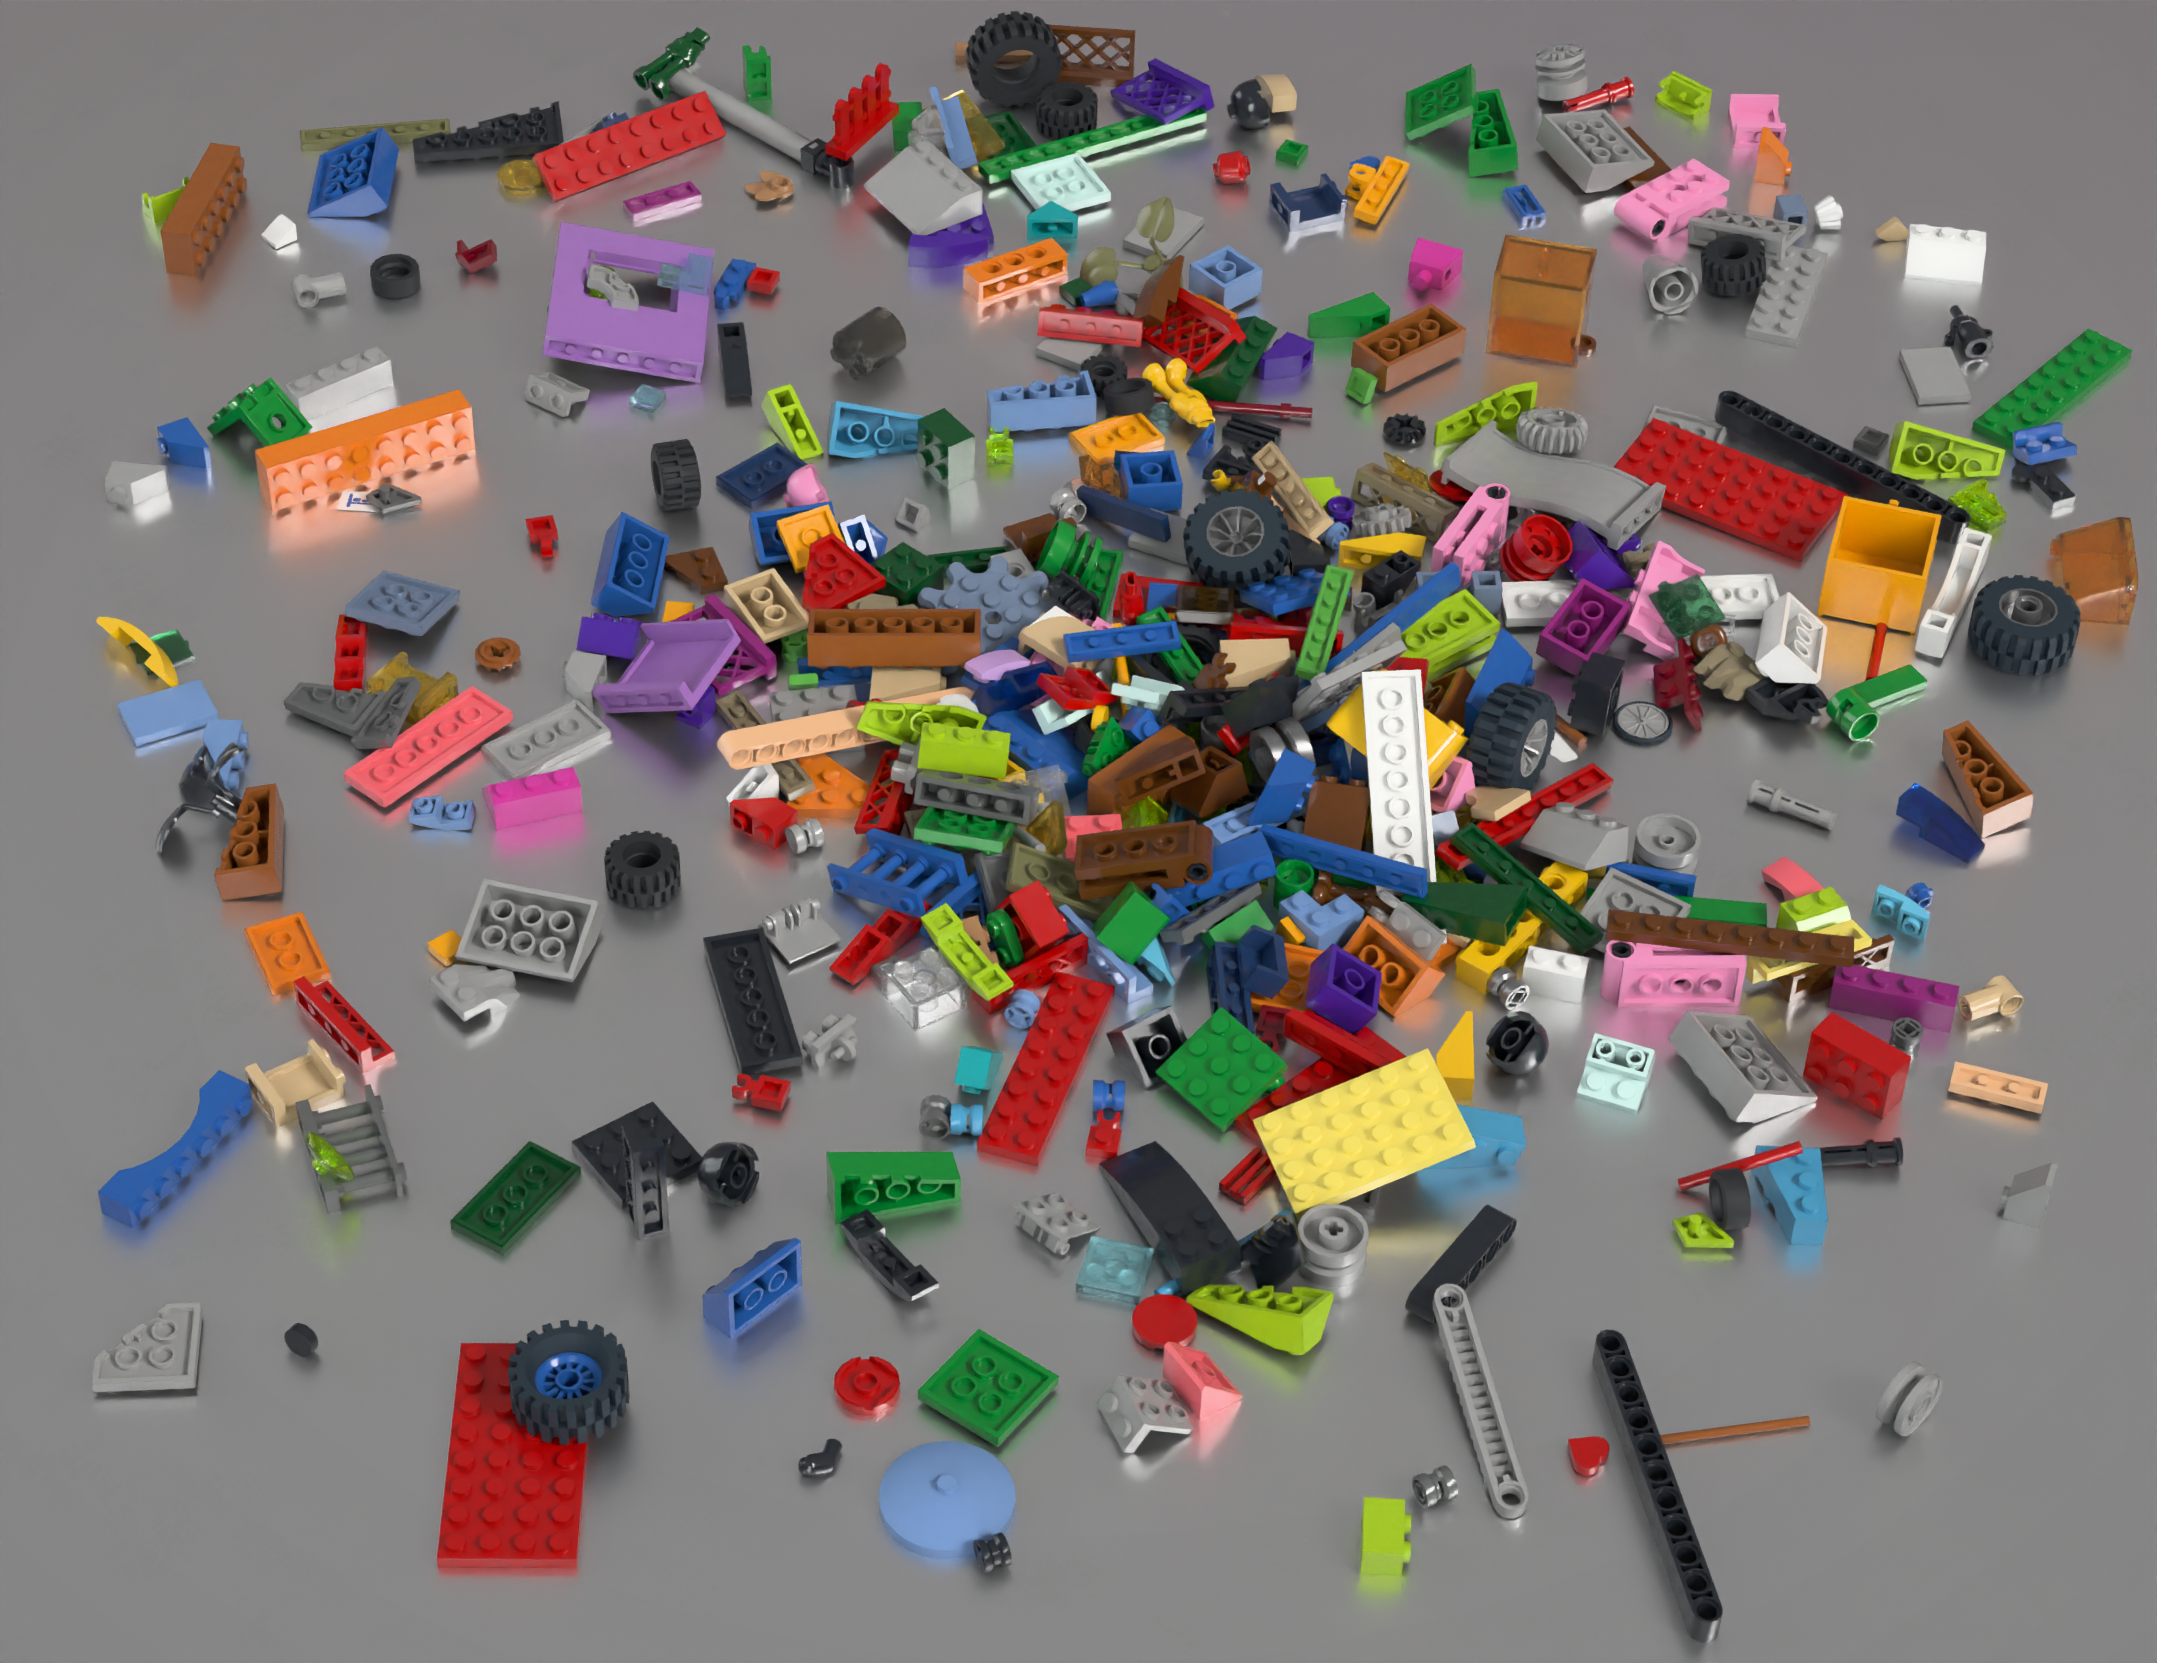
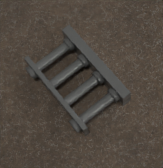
M371 1084L364 1085L366 1102L318 1113V1110H311L308 1099L296 1102L298 1123L328 1214L341 1211L339 1198L344 1197V1193L392 1181L397 1197L404 1195L402 1182L407 1181L405 1166L403 1162L397 1163L381 1114H384L383 1103L380 1095L374 1096ZM370 1114L373 1123L326 1135L325 1132L319 1134L318 1131L322 1129V1125ZM377 1136L380 1144L379 1147L335 1158L332 1155H326L330 1147ZM384 1158L388 1167L386 1170L345 1180H340V1178L334 1179L333 1174H337L336 1170Z

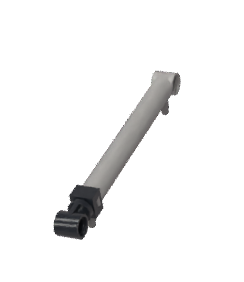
M695 62L691 67L681 69L668 82L670 90L684 98L706 91L718 117L801 163V169L813 176L817 173L828 175L830 185L838 189L849 188L854 184V160L852 157L845 161L825 154V145L827 143L817 138L812 141L695 76L694 73L700 69L698 63Z

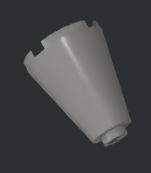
M1659 254L1651 255L1644 261L1642 269L1651 305L1656 310L1669 315L1680 313L1692 304L1691 300L1694 295L1697 296L1698 281L1693 272Z

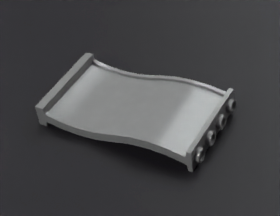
M1494 420L1481 427L1461 447H1457L1449 457L1446 456L1441 464V472H1443L1441 483L1447 484L1452 480L1473 493L1479 486L1485 487L1492 483L1505 485L1510 490L1509 505L1551 512L1576 522L1580 520L1585 526L1607 538V547L1618 550L1633 533L1635 534L1661 509L1662 498L1666 485L1658 482L1650 486L1628 473L1601 463L1555 456L1544 452L1540 453L1538 450H1531L1529 447L1523 446L1521 443L1496 429L1497 422Z

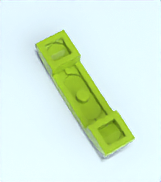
M947 903L921 917L922 924L948 963L966 984L982 998L989 1001L1014 986L1013 981L998 963L992 964L964 931L963 922Z

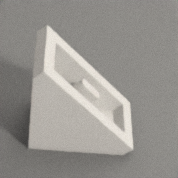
M771 763L754 766L726 799L729 804L733 800L772 797L779 799V776Z

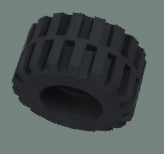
M1064 81L1043 87V90L1038 92L1036 99V126L1038 130L1047 137L1059 140L1096 129L1097 94L1090 87H1085L1086 85L1077 84L1076 82Z
M1726 235L1725 237H1719L1708 242V245H1705L1701 251L1702 282L1705 288L1710 289L1713 293L1729 296L1744 295L1747 292L1755 291L1756 288H1760L1766 280L1764 245L1760 244L1759 240L1753 239V237L1743 235Z
M688 439L655 443L651 450V473L659 505L664 511L697 507L701 498V480L693 446Z
M634 831L630 835L619 836L620 840H613L610 843L611 847H607L604 856L607 891H610V896L613 899H618V903L622 905L628 904L631 908L641 906V909H644L651 905L654 907L660 906V902H668L671 900V896L677 894L678 887L681 885L680 856L677 845L672 844V840L669 837L663 838L662 834L658 832L652 834L650 831H644L643 833Z

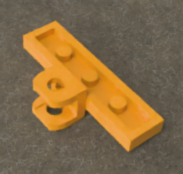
M1387 155L1377 173L1375 168L1358 163L1354 164L1348 174L1350 182L1344 191L1347 196L1359 200L1354 209L1353 217L1376 225L1408 173L1410 163Z

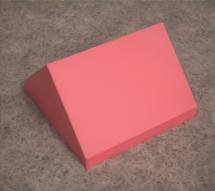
M1169 1341L1164 1346L1162 1376L1172 1385L1174 1391L1199 1420L1238 1402L1243 1397L1206 1352Z

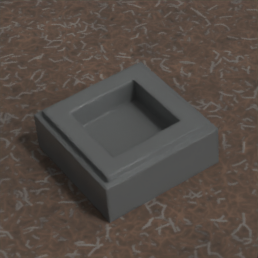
M1865 426L1854 439L1853 447L1877 456L1888 443L1889 435Z

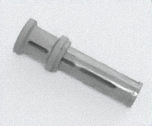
M1758 778L1754 779L1747 795L1746 802L1750 804L1756 802L1769 807L1771 812H1778L1780 810L1828 830H1831L1837 816L1836 812L1786 794L1782 787L1776 789L1763 784Z

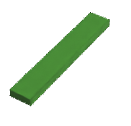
M1332 565L1326 566L1294 675H1298V678L1310 681L1318 674L1326 671L1353 578V571Z

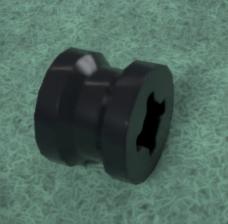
M1002 1532L993 1534L992 1538L988 1540L982 1538L974 1540L973 1546L976 1560L984 1574L991 1572L995 1566L1006 1567L1012 1564L1011 1551Z

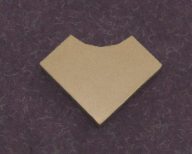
M1479 785L1466 793L1467 803L1473 805L1471 807L1472 818L1494 822L1531 800L1530 790L1518 788L1501 789L1492 785L1489 787Z

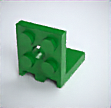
M271 377L257 387L253 383L242 393L235 395L227 402L228 405L221 408L212 416L214 422L207 427L210 433L215 436L241 418L264 447L304 436L313 428ZM273 417L280 421L281 428H277L274 425Z

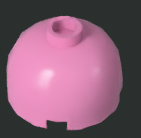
M812 463L797 469L788 478L786 484L787 494L783 495L787 508L829 502L824 485H821L817 478L819 474Z

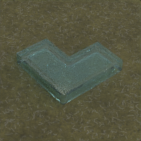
M689 253L686 268L661 263L657 285L708 296L714 258Z

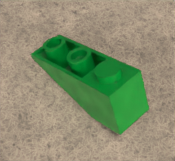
M1374 292L1309 314L1307 336L1309 338L1362 337L1389 324L1390 307Z

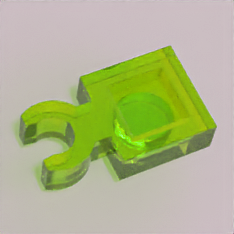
M990 427L989 439H986V464H1013V439H1009L1008 427H1004L1002 434L995 433L994 427Z

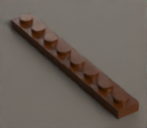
M1608 910L1606 939L1843 967L1853 966L1854 937Z

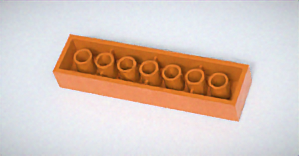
M457 389L255 450L260 493L270 509L275 511L475 450L472 407L461 391Z

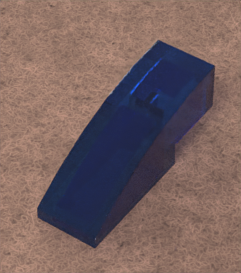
M1048 661L1004 672L998 681L978 686L970 700L977 706L979 713L987 718L997 712L1019 710L1047 695L1036 684L1040 673L1059 675Z
M1914 783L1899 797L1896 815L1920 828V838L1968 864L1984 849L1985 844L1966 821L1949 805L1927 789Z

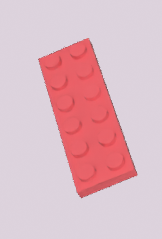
M471 686L398 735L392 748H379L343 772L344 781L385 808L513 721L512 711L474 686Z

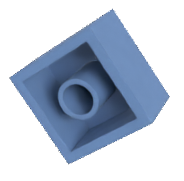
M1227 245L1190 264L1189 290L1196 295L1200 293L1230 310L1261 294L1263 269Z

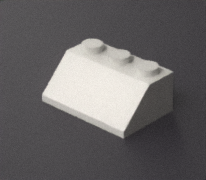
M1910 224L1905 247L1904 278L1981 287L1986 253V232L1954 229L1952 227H1934L1926 224Z

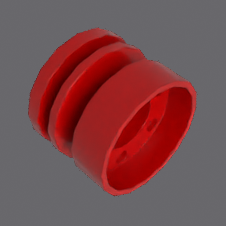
M1544 514L1532 515L1504 542L1500 548L1499 560L1502 569L1514 582L1548 581L1555 571L1569 559L1572 554L1573 543L1568 531L1557 520Z

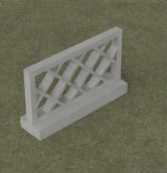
M1713 207L1701 218L1693 216L1689 219L1688 243L1705 246L1711 240H1716V238L1725 237L1726 235L1750 236L1753 239L1759 240L1760 244L1764 245L1766 259L1782 261L1785 258V250L1806 232V225Z

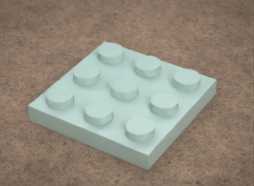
M1079 153L1011 170V180L1036 210L1050 201L1071 212L1111 201L1110 190Z

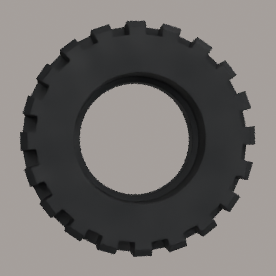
M1011 11V14L1007 15L1000 13L997 18L992 19L991 17L987 19L985 25H980L974 31L975 35L970 37L965 55L973 86L983 99H988L994 105L1001 103L1002 107L1010 108L1011 105L1023 107L1025 103H1035L1038 92L1043 90L1045 86L1057 83L1056 79L1061 75L1062 57L1056 37L1049 24H1046L1038 16L1034 18L1031 13L1024 12L1020 14L1019 11ZM1026 50L1033 53L1031 58L1019 67L1002 69L994 66L1003 55L1009 52Z

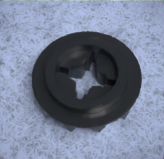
M1396 413L1394 417L1387 418L1383 426V432L1393 442L1413 444L1424 438L1426 428L1424 421L1418 420V416L1411 417L1407 413L1405 415Z

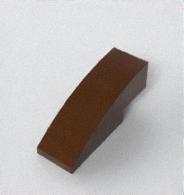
M1179 255L1164 261L1152 273L1144 285L1136 303L1133 318L1144 319L1143 326L1149 329L1164 323L1167 307L1176 304L1184 256Z

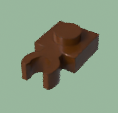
M1218 652L1214 656L1212 664H1205L1191 685L1195 689L1226 688L1229 683L1225 680V676L1234 672L1236 664L1227 662L1224 665L1228 654Z

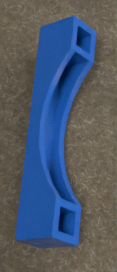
M219 1070L199 1090L200 1101L197 1114L182 1138L166 1152L138 1166L118 1171L98 1191L102 1214L131 1228H134L141 1219L146 1218L151 1209L162 1198L169 1195L172 1188L190 1173L192 1167L202 1157L210 1153L212 1147L230 1132L231 1128L242 1116H246L253 1106L250 1084Z

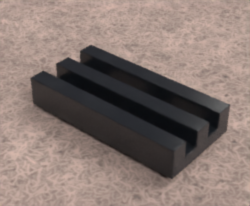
M1235 414L1231 416V420H1228L1226 426L1222 428L1223 437L1245 444L1252 439H1260L1266 444L1272 441L1276 444L1282 432L1280 428Z

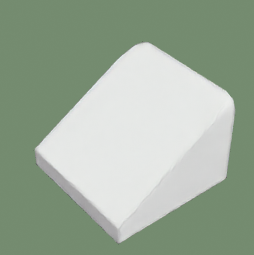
M280 214L261 236L275 249H278L297 240L296 225L285 215Z

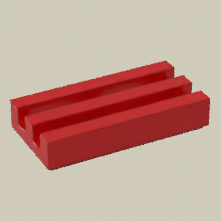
M1256 1146L1219 1182V1190L1245 1205L1276 1174L1267 1153L1263 1154L1262 1148ZM1266 1165L1267 1168L1240 1194L1239 1191L1246 1184H1249L1255 1178V1175Z

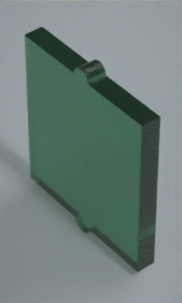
M177 629L150 637L166 653L174 667L195 660L188 641H184ZM137 642L130 644V648L136 656V663L141 664L148 676L155 674L144 664L151 654Z

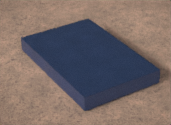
M775 443L716 476V485L752 510L786 491V484L791 474L808 464L780 444Z

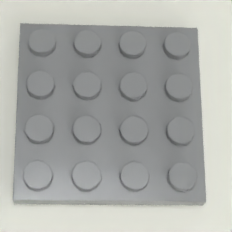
M1402 640L1391 645L1386 641L1376 647L1374 653L1369 655L1366 651L1354 658L1353 663L1348 665L1347 662H1343L1333 668L1331 674L1326 675L1325 672H1322L1310 680L1312 685L1303 688L1297 693L1299 697L1293 703L1292 718L1301 723L1346 700L1360 685L1362 672H1371L1374 668L1380 671L1382 667L1387 669L1407 650Z

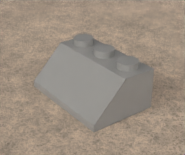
M1559 802L1556 803L1555 807L1543 809L1522 840L1521 848L1587 871L1627 860L1629 826L1617 823L1616 818L1600 817L1595 815V811L1579 810L1574 808L1572 803Z

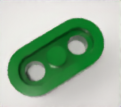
M1001 908L989 913L985 926L996 946L995 952L998 961L1009 968L1024 962V953L1009 915Z

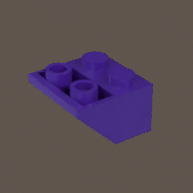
M591 613V618L582 616L576 650L634 660L645 645L647 637L640 627L642 622L624 617H619L618 622H615L614 617Z

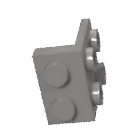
M1117 1375L1097 1402L1120 1448L1126 1453H1134L1150 1430L1189 1434L1193 1429L1188 1414L1179 1402L1174 1388L1164 1380Z

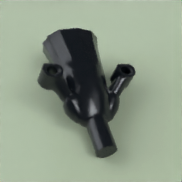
M1958 305L1952 306L1950 313L1954 319L1950 323L1949 333L1945 335L1944 346H1954L1955 334L1957 333L1964 353L1968 358L1978 359L1991 353L1994 348L1993 341L1991 340L1992 330L1983 329L1978 324L1976 318L1964 315Z

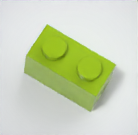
M1364 1497L1361 1518L1360 1573L1402 1576L1403 1562L1410 1563L1411 1542L1404 1541V1535H1410L1411 1514L1405 1513V1499Z

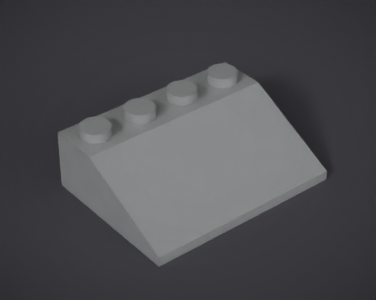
M1605 109L1543 114L1536 141L1585 193L1606 191L1654 166L1655 161Z
M928 140L906 147L864 184V188L914 235L926 236L982 214L983 189Z
M483 878L455 957L457 960L573 982L594 948L601 930L604 917L600 903L596 900Z
M1686 1011L1668 1038L1676 1048V1053L1686 1060L1691 1066L1693 1074L1703 1081L1708 1087L1710 1095L1721 1103L1726 1110L1727 1116L1735 1122L1757 1123L1814 1103L1818 1098L1751 1016Z

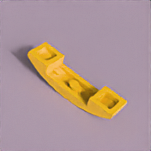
M99 617L96 620L101 627L124 647H127L135 640L151 654L144 664L170 687L179 685L176 671L169 657L140 629L116 618Z

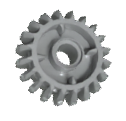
M1546 406L1543 408L1534 407L1533 409H1527L1520 414L1516 423V437H1518V441L1523 446L1529 447L1531 450H1538L1540 453H1556L1558 455L1561 453L1571 454V452L1575 453L1583 449L1586 439H1588L1589 430H1587V420L1582 418L1581 415L1575 414L1573 411H1566L1564 408L1557 409Z

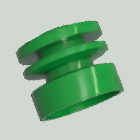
M1058 519L1043 547L1036 571H1042L1048 578L1054 579L1061 569L1069 576L1075 575L1079 583L1084 586L1093 575L1100 559L1103 538L1096 535L1088 545L1090 532L1085 531L1078 540H1075L1076 526Z

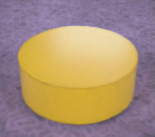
M1097 705L1094 708L1091 720V730L1093 732H1096V727L1101 725L1102 722H1108V706Z

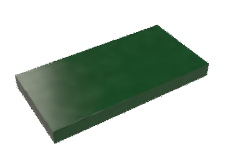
M529 1141L450 1221L451 1229L503 1256L581 1175V1167Z

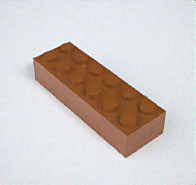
M210 143L160 230L167 273L197 276L201 267L205 266L208 254L214 250L217 238L221 237L223 227L226 222L230 221L233 209L237 208L242 193H245L247 189V179L243 175L244 158L241 157L239 146Z
M810 609L807 631L808 666H816L821 669L831 666H844L851 669L859 666H873L875 668H886L888 666H902L904 668H914L916 666H930L932 668L959 666L964 668L967 661L981 655V609Z

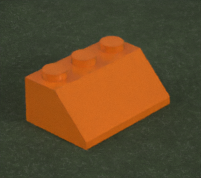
M1368 915L1343 948L1346 952L1382 973L1378 1004L1394 1017L1428 999L1445 975L1441 969L1414 951L1389 930L1385 924Z

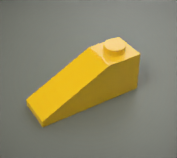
M1397 532L1340 541L1338 566L1370 570L1402 550L1421 563V568L1418 571L1421 572L1427 536Z
M1466 1011L1436 1054L1435 1063L1453 1099L1472 1100L1474 1086L1473 1011Z

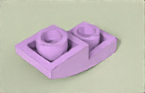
M998 650L982 654L967 661L964 669L972 673L975 680L989 683L990 680L1002 681L1005 673L1014 674L1015 671H1027L1030 660L1014 650Z

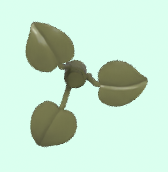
M1162 197L1146 205L1138 215V232L1142 237L1150 238L1149 243L1155 251V254L1146 257L1144 264L1115 261L1116 255L1113 249L1100 247L1094 249L1084 259L1080 269V277L1091 287H1095L1105 280L1115 282L1118 276L1116 266L1142 269L1152 274L1164 261L1169 260L1162 256L1163 251L1159 250L1155 240L1164 242L1172 234L1174 228V209L1171 200L1168 197ZM1181 274L1180 285H1179L1181 288H1183V277H1182V274Z

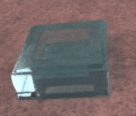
M642 384L629 398V406L653 413L666 400V392Z

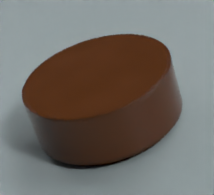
M1588 335L1575 336L1570 341V349L1577 355H1591L1596 351V340Z

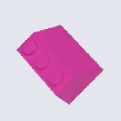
M573 767L487 785L482 788V793L496 831L583 812L581 785Z

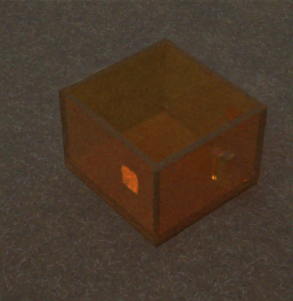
M1505 235L1494 272L1485 354L1577 369L1584 335H1586L1597 249ZM1576 336L1574 349L1571 346L1570 341L1573 337Z

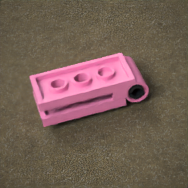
M1692 159L1623 195L1614 207V214L1653 241L1659 242L1686 228L1691 217L1701 218L1713 207L1719 209L1725 207L1727 197L1721 193L1729 190L1730 181L1701 162Z
M1492 483L1485 487L1479 486L1433 547L1431 572L1440 571L1449 563L1454 562L1459 566L1461 585L1458 588H1461L1469 583L1472 571H1484L1488 556L1494 549L1498 548L1505 538L1510 490L1508 487Z
M1611 940L1606 946L1600 994L1605 1000L1617 1003V1007H1739L1747 965L1745 955Z

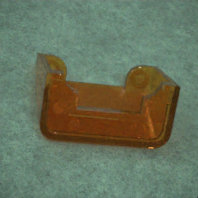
M2116 517L2059 533L2056 539L2051 540L2050 555H2054L2055 561H2061L2063 589L2066 591V595H2071L2075 600L2081 613V622L2129 625L2138 590V569L2131 519L2129 517Z

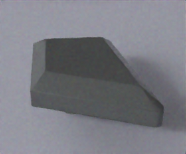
M389 483L381 485L378 489L366 495V500L383 514L422 503L420 496Z

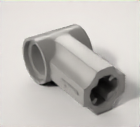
M341 272L314 278L307 274H300L291 281V288L298 304L304 308L315 306L319 300L342 296L346 293V285Z

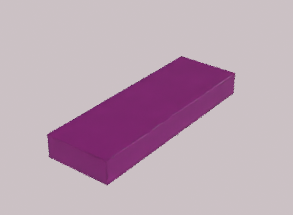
M691 181L622 201L623 209L635 222L701 202L702 194Z

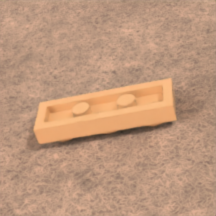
M1955 1061L1948 1091L2041 1114L2048 1084Z

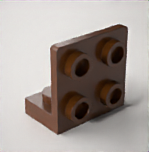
M1048 513L1003 528V534L1015 549L1021 548L1031 563L1039 560L1046 540L1057 519L1053 514ZM1072 517L1063 519V521L1076 526L1077 529V523Z

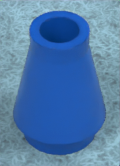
M1105 280L1079 295L1082 307L1114 305L1119 290L1114 281L1108 282Z

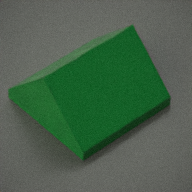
M1130 881L1095 922L1092 929L1096 939L1127 963L1133 965L1171 918L1139 887Z

